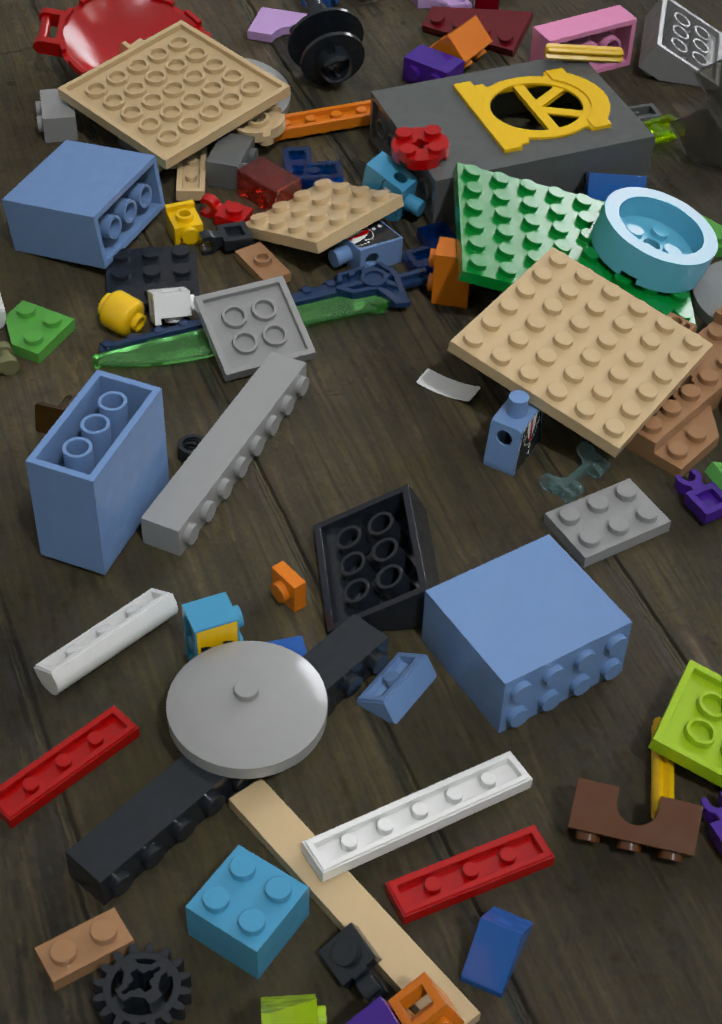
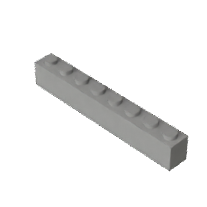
M271 352L141 517L143 543L181 556L189 545L195 543L200 529L206 521L210 522L213 519L216 508L223 499L226 500L230 496L235 482L239 477L245 476L250 462L255 456L261 454L268 438L276 434L280 422L285 415L291 414L294 404L300 395L304 396L307 392L309 378L306 377V362L275 352Z

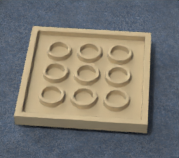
M321 179L314 183L315 186L307 190L295 192L293 194L294 197L286 201L274 203L268 211L252 215L250 217L251 220L245 223L254 239L319 254L403 207L404 202L401 194L390 193L386 189L374 190L369 189L368 186H353L348 182L338 183L332 182L330 179Z

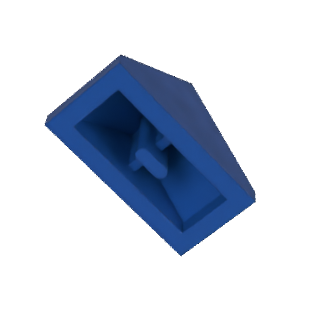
M493 906L480 918L460 981L502 998L531 933L534 922Z

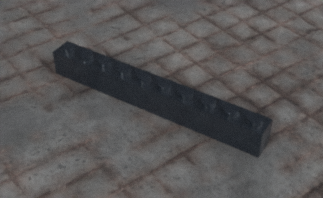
M356 614L349 617L302 656L315 668L324 683L328 699L327 718L332 714L337 704L347 696H353L366 679L373 673H380L388 662V637ZM184 755L181 756L66 851L70 876L105 906L115 896L119 897L126 893L139 875L146 869H152L157 866L168 850L178 842L181 843L187 840L197 825L208 816L211 817L217 814L227 799L237 791L248 787L253 779L219 776L198 767Z

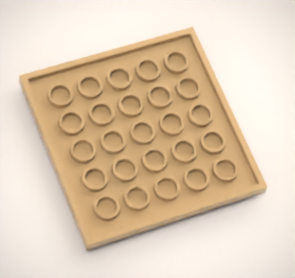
M182 20L57 88L59 98L139 152L156 155L157 164L166 170L290 96V86Z
M552 247L450 340L447 351L508 390H523L527 392L530 404L616 458L704 360L713 344L702 338L699 334L674 321L671 317L649 306L646 302L621 289L618 285L598 275L590 268L583 266L565 253Z

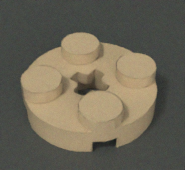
M275 104L233 129L232 132L254 136L255 143L261 146H269L274 143V138L284 132L286 128L285 114Z

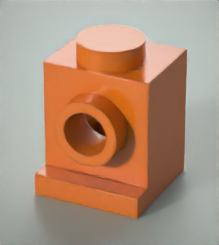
M425 972L388 1000L402 1024L464 1023L449 997ZM428 993L432 1002L417 1014H414L409 1008Z

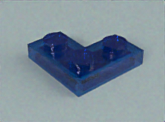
M310 146L282 148L287 189L302 190L315 186L314 183L321 179H330L332 182L338 183L343 182L344 176L341 161L312 162Z
M444 221L417 228V238L423 246L405 250L403 253V261L410 270L425 267L427 275L433 273L434 267L429 266L431 248H437L439 237L456 239V236Z

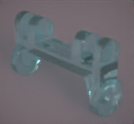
M582 441L577 445L576 450L582 459V465L568 477L560 478L550 473H545L540 477V485L546 492L555 493L567 503L573 502L576 497H579L584 492V487L579 483L583 477L588 474L594 479H599L604 472L611 468L610 462L598 454L593 445L587 441Z

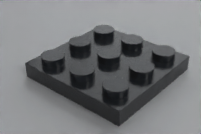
M179 244L167 247L121 248L113 256V261L106 268L107 293L122 290L143 302L144 313L149 312L147 290L185 287L190 290V294L199 296L195 245Z

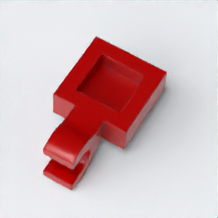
M206 193L200 199L201 203L208 205L200 211V215L205 218H214V225L240 221L247 222L251 220L250 217L253 215V208L229 200L222 204L215 195Z

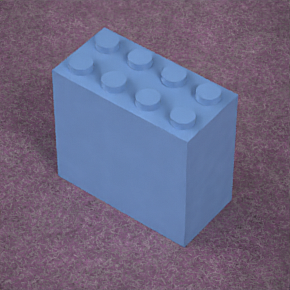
M65 140L2 199L3 209L16 251L106 269L113 261V256L121 248L125 249L165 207L156 155Z
M97 369L25 460L41 555L103 575L110 569L140 525L143 514L169 482L162 388Z
M548 534L425 590L421 641L493 728L500 733L510 727L522 725L528 718L542 711L554 709L561 701L573 695L579 696L584 694L591 686L605 679L611 680L619 675L623 669L632 621Z

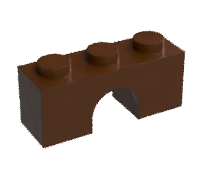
M578 777L568 829L576 831L575 839L599 844L600 837L617 840L616 848L640 854L642 846L659 850L657 858L683 863L684 856H694L703 805L661 796L653 820L644 825H633L625 821L618 812L617 798L619 786Z

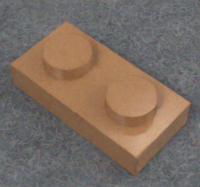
M115 907L35 947L34 950L36 958L54 991H57L99 969L102 963L108 964L114 961L113 952L118 951L122 955L129 953L130 944H134V939Z

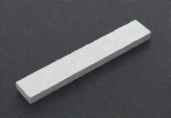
M508 751L302 842L301 852L321 882H324L531 788L533 778L512 752Z

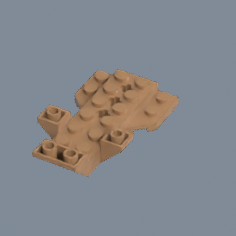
M722 306L715 311L713 321L698 333L702 338L713 344L709 354L625 446V448L675 477L676 475L684 476L718 444L719 433L712 410L722 402ZM672 312L667 315L696 333L697 325Z

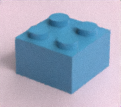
M238 845L186 905L188 935L256 979H259L309 916V887Z

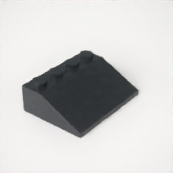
M408 484L314 525L326 626L329 634L353 614H356L380 632L414 629L423 624L425 590L441 583L427 512Z

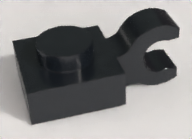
M244 221L216 225V231L203 230L199 232L202 242L209 241L207 244L199 245L201 254L205 256L215 253L219 247H223L224 251H236L253 245V236Z
M354 923L348 924L318 951L343 987L349 989L356 984L367 1001H374L379 996L385 998L390 994L385 984L372 969L382 960Z

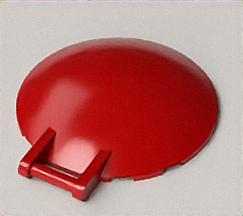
M79 0L78 5L73 8L69 7L66 11L47 7L40 10V27L38 36L34 39L33 49L40 54L63 57L76 73L82 75L117 56L122 42L126 41L131 45L139 38L146 40L180 20L210 38L212 37L210 32L204 30L201 26L202 21L189 9L183 11L174 6L175 1ZM51 26L58 27L56 38L49 37Z

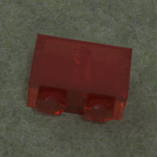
M262 156L237 169L238 194L266 211L271 209L274 203L293 199V194L302 190L300 178Z

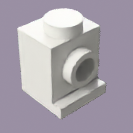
M185 287L147 290L150 321L155 326L162 325L161 319L164 318L167 323H175L183 319L184 316H192V313H196L193 304L195 296L190 294V290Z

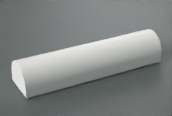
M154 588L149 589L37 663L33 668L43 686L51 694L58 695L178 613V605L173 593Z

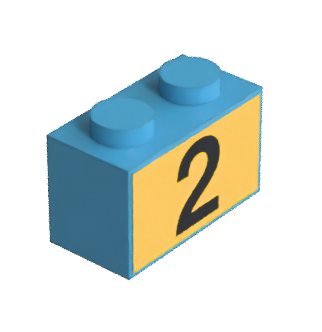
M226 591L181 605L185 654L188 661L213 647L230 642L244 641L239 631L240 627H244L242 612L238 605L232 606Z

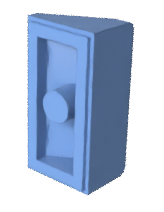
M398 652L356 700L357 704L383 720L397 724L436 678V672L427 654Z

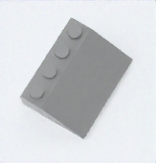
M658 0L645 16L638 67L644 74L653 76L659 81L713 89L719 87L722 60V32L674 0Z

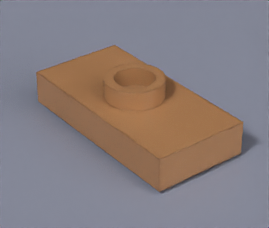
M261 242L235 251V260L257 282L278 276H283L286 283L291 281V272Z

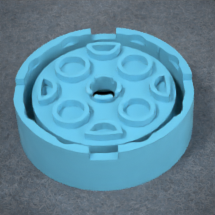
M626 187L612 192L606 199L591 231L593 247L609 268L618 275L623 271L636 278V285L663 293H683L695 288L703 278L718 249L715 232L697 211L675 197L660 191L641 187Z

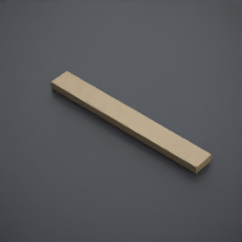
M262 778L228 799L229 808L293 878L309 887V896L340 931L351 922L359 927L382 959L374 968L396 993L425 972L449 997L464 1020L463 1024H476L480 1020L481 1013L349 871L321 882L301 852L302 842L315 835ZM428 993L410 1007L415 1014L432 1002Z

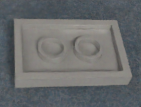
M629 478L546 512L543 523L584 568L668 532L671 521Z

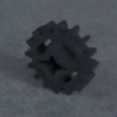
M151 942L147 944L144 952H138L136 945L130 944L129 955L124 957L120 952L115 951L113 952V966L101 964L100 972L102 978L94 979L93 981L94 993L96 995L93 997L95 1012H100L101 1024H173V1018L185 1020L186 1010L184 1005L192 1004L190 972H184L185 967L182 957L172 960L171 948L166 947L158 954L155 953L154 944ZM119 981H121L122 985L115 989ZM173 986L172 994L165 1003L163 998L170 994L169 988Z

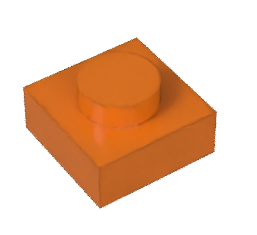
M284 561L272 566V584L270 589L274 598L279 603H284L294 613L306 606V581Z

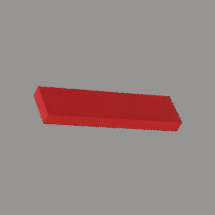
M113 705L0 785V818L11 829L137 739L140 736L139 727Z
M534 824L386 882L385 893L401 923L405 925L552 866L555 856Z

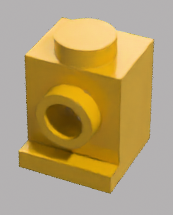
M193 199L166 204V229L174 246L204 243L199 237V232L203 231V223L195 209Z

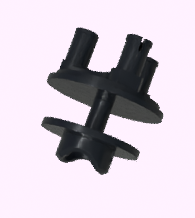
M304 0L308 8L307 15L289 30L290 34L287 41L289 55L293 62L301 67L304 76L312 83L318 85L342 83L352 77L363 64L365 50L362 44L364 36L362 24L359 18L347 9L338 7L327 8L321 0Z

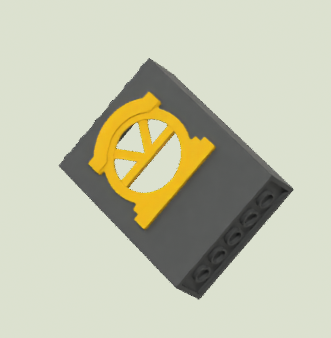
M541 59L371 91L369 139L379 153L383 151L392 158L391 141L395 137V131L400 127L415 128L426 127L431 124L441 127V133L446 135L449 140V157L446 161L445 157L440 160V166L436 168L411 170L407 168V163L399 160V164L418 179L415 196L426 201V207L422 215L432 230L456 225L453 171L456 163L473 164L480 169L502 172L507 176L522 180L529 179L537 184L559 187L563 191L574 194H583L585 172L647 176L648 178V173L651 170V156L655 146L654 134L588 62ZM571 103L576 110L553 108L551 106ZM530 111L545 130L517 128L500 121L496 117ZM550 116L578 119L571 124L559 127Z

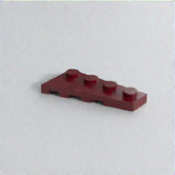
M432 6L422 24V30L425 33L443 37L476 15L492 40L485 49L514 57L533 20V12Z

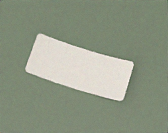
M429 368L416 381L433 392L462 401H470L481 388L480 386L452 380Z

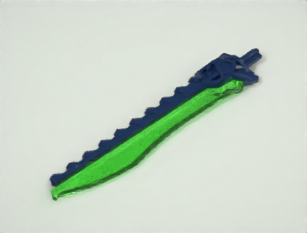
M377 262L374 266L366 268L362 266L337 273L333 280L328 279L319 287L303 286L297 293H293L291 296L304 325L366 312L374 314L385 313L387 307L403 308L411 305V300L407 297L408 294L405 289L426 284L428 282L427 270L425 267L398 274L393 267ZM181 319L176 322V325L171 327L157 325L149 333L139 334L132 332L125 336L123 340L114 341L106 339L99 343L100 353L93 355L92 361L94 369H99L102 366L141 367L194 361L212 357L214 353L200 319Z

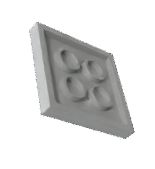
M283 276L194 297V307L225 382L253 375L271 352L302 362L315 359V348Z

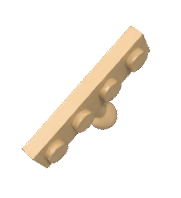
M208 145L169 168L177 169V201L192 199L194 202L200 201L206 194L205 161L207 159ZM157 164L160 173L164 168Z

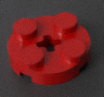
M431 124L426 127L415 128L400 127L395 131V137L391 141V156L397 164H399V160L407 163V168L411 170L433 169L440 166V160L445 157L446 161L449 157V140L446 135L441 133V127Z

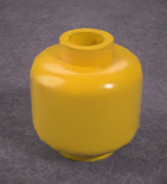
M122 290L107 293L99 303L98 314L100 315L101 324L125 337L134 331L139 332L146 322L143 302Z

